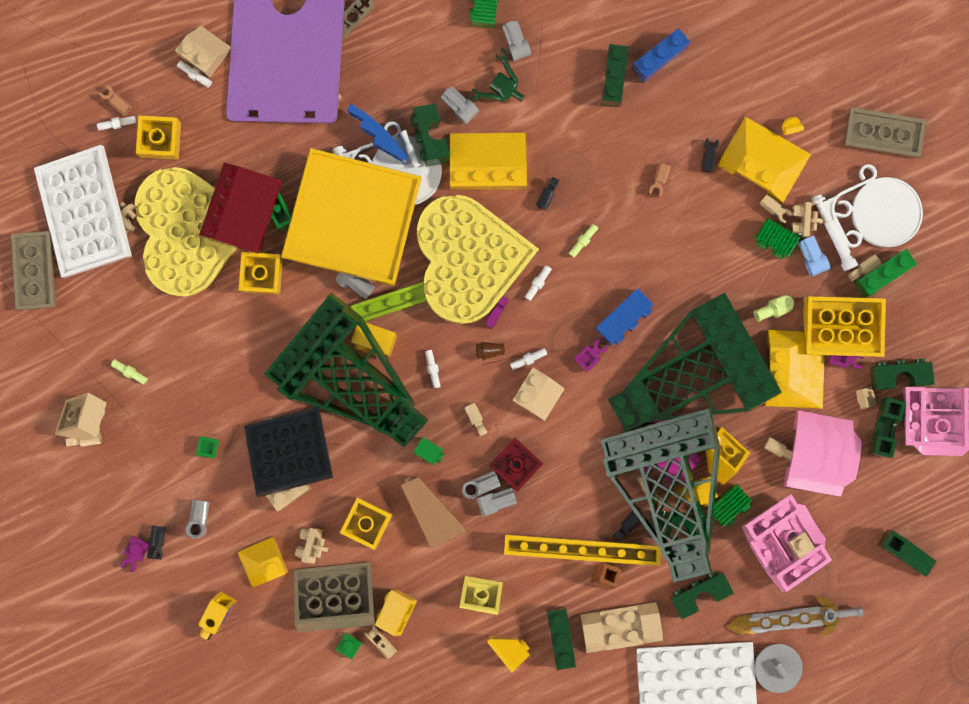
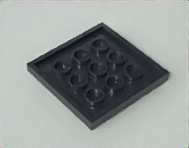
M319 407L244 426L257 497L334 478Z

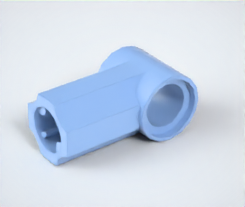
M814 236L798 242L806 260V269L811 277L830 269L828 259L821 253Z

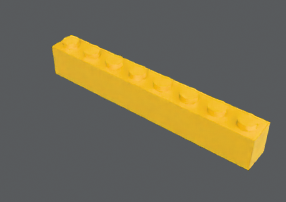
M505 534L504 555L660 566L661 549L658 545Z

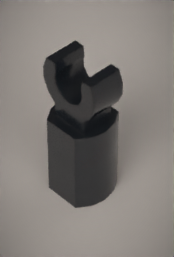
M706 138L704 141L706 151L703 153L701 171L713 173L716 161L715 150L719 146V140H716L715 145L711 147L708 144L709 138Z
M551 178L535 206L542 210H547L555 195L554 190L559 183L558 179Z
M633 510L622 521V526L613 535L618 541H621L628 531L631 532L640 522Z
M152 525L149 541L151 546L147 552L148 559H162L163 552L161 549L164 546L166 527Z

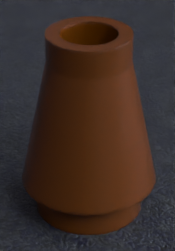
M480 342V344H476L477 359L486 360L505 354L503 343Z

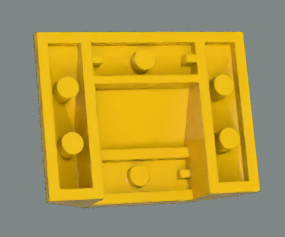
M745 116L717 166L732 175L735 172L766 189V194L783 203L811 154Z
M767 330L769 370L781 389L782 394L765 402V406L823 409L824 355L806 354L804 331Z

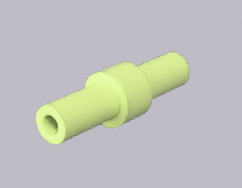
M592 224L584 235L581 234L577 243L569 252L573 258L583 247L589 244V239L598 230V227Z
M115 359L111 363L112 367L121 371L129 379L133 378L143 385L148 380L147 377L136 372V369L130 365L126 366Z

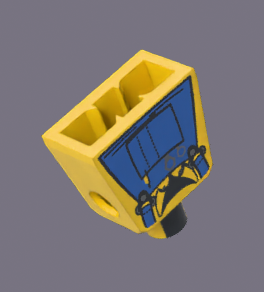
M221 591L211 599L198 624L202 627L199 635L206 640H210L212 634H216L223 627L237 600Z

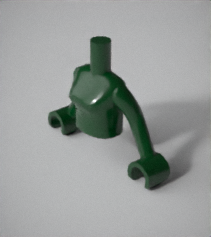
M500 49L502 53H505L503 57L498 55L496 57L498 61L502 62L509 77L499 72L494 78L489 89L497 94L483 93L472 89L476 96L473 98L468 96L471 102H477L479 98L505 102L511 96L522 102L525 98V95L516 90L519 81L507 61L508 54L505 49Z

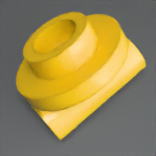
M789 117L782 124V130L784 135L803 131L804 126L797 117Z

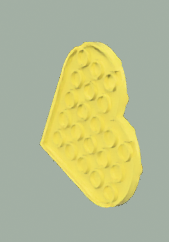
M177 167L160 169L149 175L137 191L135 208L140 226L150 235L143 254L145 271L148 278L163 292L173 296L185 297L205 290L214 281L237 248L210 241L199 235L215 188L191 171Z
M462 195L443 196L434 200L424 209L418 221V244L424 256L431 262L424 277L425 298L431 309L438 316L452 323L467 324L485 317L539 250L477 201Z

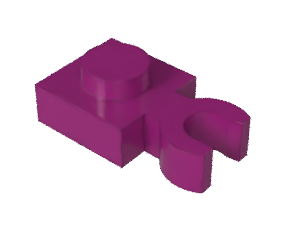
M501 297L495 309L486 315V326L493 329L509 299Z
M600 338L594 342L592 349L587 345L574 358L586 372L601 360L598 354L604 353L608 349V346H605L603 349L598 348L597 344L601 341Z
M830 355L827 364L842 368H848V365L851 364L853 368L860 369L862 366L856 364V359H864L865 356Z
M132 536L124 552L128 558L121 563V568H125L126 564L130 563L132 565L130 572H134L137 568L136 561H143L150 547L149 543L136 536Z

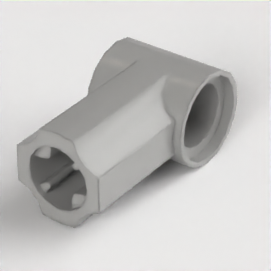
M511 21L502 26L513 62L531 56L529 44L526 39L524 40L518 21Z
M453 86L448 88L441 96V99L465 125L479 112L476 105L469 99L466 100Z
M340 272L336 276V281L341 287L351 288L364 300L375 288L373 284L363 278Z
M492 471L466 482L462 486V494L464 497L472 499L500 487L497 475ZM469 484L474 485L476 488V492L472 496L468 495L465 491L466 486Z
M512 488L476 498L482 517L496 513L499 509L517 504Z
M192 500L189 523L186 527V533L189 537L198 539L206 535L210 502ZM196 524L201 528L198 535H194L192 532Z

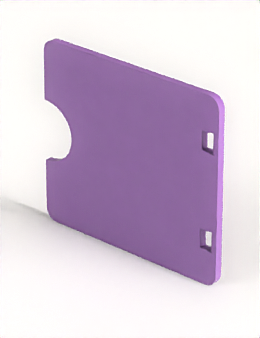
M234 0L226 113L228 119L233 122L333 123L336 121L338 114L344 0H306L303 7L291 15L279 13L275 9L272 0ZM249 111H258L259 117H248ZM305 112H315V118H305Z

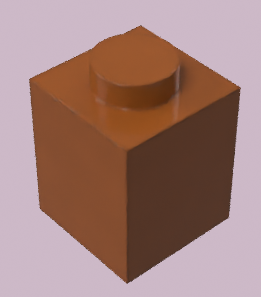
M607 563L597 564L594 567L590 583L606 590L617 588L622 569Z

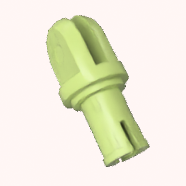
M788 295L771 299L767 306L753 312L754 317L758 322L771 316L778 318L793 310L794 300Z

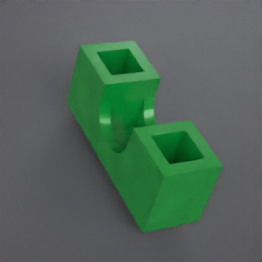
M906 248L855 281L854 284L862 296L866 298L916 266L917 263Z

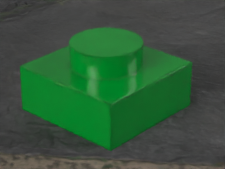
M200 436L196 455L216 459L220 440Z
M346 632L335 650L352 660L363 642Z

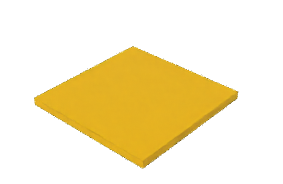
M310 148L281 258L395 286L422 177Z

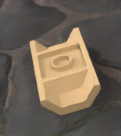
M656 602L580 614L586 653L663 641L660 614Z

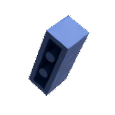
M678 28L637 60L632 69L645 83L688 49L691 42Z
M637 288L595 330L610 346L613 343L618 345L625 338L623 334L627 330L631 332L638 325L637 320L641 316L645 319L652 312L650 308L654 304Z

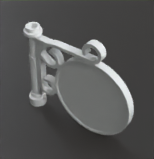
M396 122L387 123L384 127L386 131L390 126H395L398 129L397 134L392 137L406 154L404 150L405 145L402 138L399 137L401 132L399 124ZM409 136L411 142L416 146V153L421 162V166L414 168L410 156L407 154L408 162L406 165L381 150L377 151L373 162L367 155H359L360 159H366L368 163L421 176L415 205L427 201L436 192L440 184L442 175L441 164L426 167L425 161H421L419 153L421 147L420 143H416L415 137ZM370 143L347 153L343 146H338L332 149V154L355 159L359 152L374 146L373 143Z
M869 164L860 168L858 175L863 181L865 179L863 175L864 169H870L872 171L870 179L840 192L827 201H824L826 198L822 197V194L811 199L812 206H817L825 223L824 225L841 257V266L844 272L858 265L856 259L850 256L849 248L859 246L862 238L877 247L892 248L900 246L917 233L923 218L922 204L915 190L904 181L896 178L883 177L875 179L877 170ZM863 186L856 194L852 205L846 200L837 203L838 205L844 204L847 207L848 211L846 214L835 212V203L841 195ZM852 214V221L857 231L852 230L845 234L837 217L845 218ZM850 234L855 235L857 243H849L846 236Z

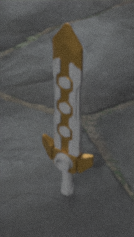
M819 596L815 598L822 607L740 615L727 625V628L739 635L825 625L820 634L825 636L830 635L837 627L836 624L839 623V618L863 616V609L861 606L838 610L832 601L824 596Z

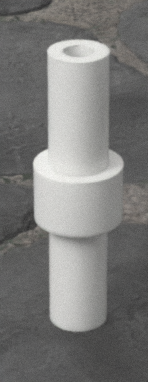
M182 60L179 61L177 67L186 72L188 77L194 81H199L207 88L211 86L212 81L203 76L201 71L195 67H190Z
M135 116L111 118V121L97 123L98 131L114 128V130L120 129L122 126L136 123Z
M407 131L400 132L399 134L405 145L404 150L410 156L414 168L421 166L416 153V146L411 142Z
M545 265L539 276L534 278L532 281L533 285L525 295L526 299L531 301L538 289L543 287L545 284L544 280L552 270L550 267Z
M545 348L532 354L529 352L523 355V358L510 363L512 370L526 364L528 366L533 364L535 360L548 354Z
M432 350L425 351L428 364L426 368L428 374H430L433 389L441 387L437 373L439 369L438 365L435 364Z

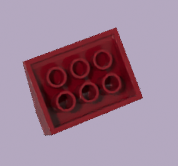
M224 162L199 235L213 242L258 254L283 181Z

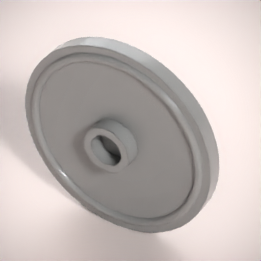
M776 643L766 646L759 652L754 663L756 679L762 687L774 693H783L791 690L797 685L802 675L800 656L793 648L785 644Z

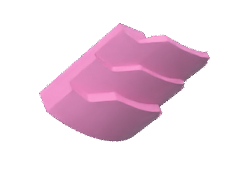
M903 387V401L906 402L904 410L905 445H914L922 455L963 456L969 450V388Z
M799 410L796 411L793 430H796L790 467L786 468L784 486L841 496L844 487L856 480L860 461L862 441L853 431V421Z
M792 494L741 525L746 539L760 564L782 592L789 591L832 561L825 550L826 538L815 524L806 506L797 504ZM806 532L815 549L802 558L797 559L787 542L799 533Z

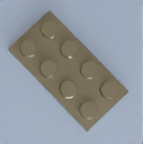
M851 107L849 109L844 146L920 158L926 120Z
M50 231L11 234L15 310L56 308Z

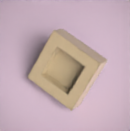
M872 386L856 391L857 402L860 404L861 409L877 405Z
M806 532L799 533L787 542L797 559L802 558L815 549Z

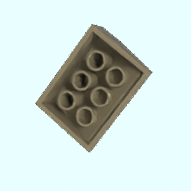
M371 562L295 569L294 608L295 625L298 633L375 625Z

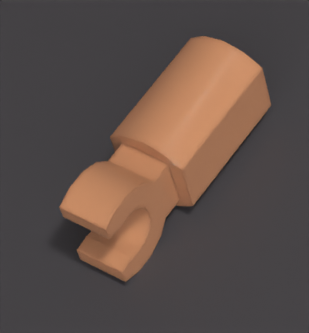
M106 85L105 87L109 90V94L105 96L100 92L99 96L103 100L109 101L111 106L123 116H126L131 111L132 106L120 95L115 94L110 86Z
M658 164L653 179L654 184L648 191L650 195L653 189L659 190L658 198L663 195L662 185L666 184L671 170L670 165Z

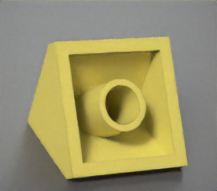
M465 576L459 608L498 615L503 582Z

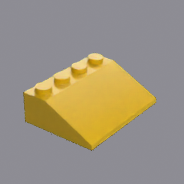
M450 133L451 190H526V133Z
M804 297L803 320L806 354L884 357L886 299Z

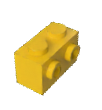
M391 590L384 598L385 604L383 608L377 613L375 626L393 636H400L417 600L400 590Z

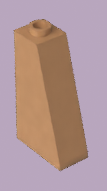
M413 475L403 480L405 484L401 485L431 549L466 532L465 527L420 477L415 478Z

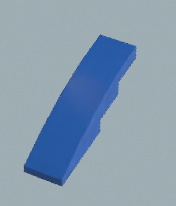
M350 104L347 109L348 115L362 122L360 130L374 138L373 146L406 165L408 157L394 138L367 113Z

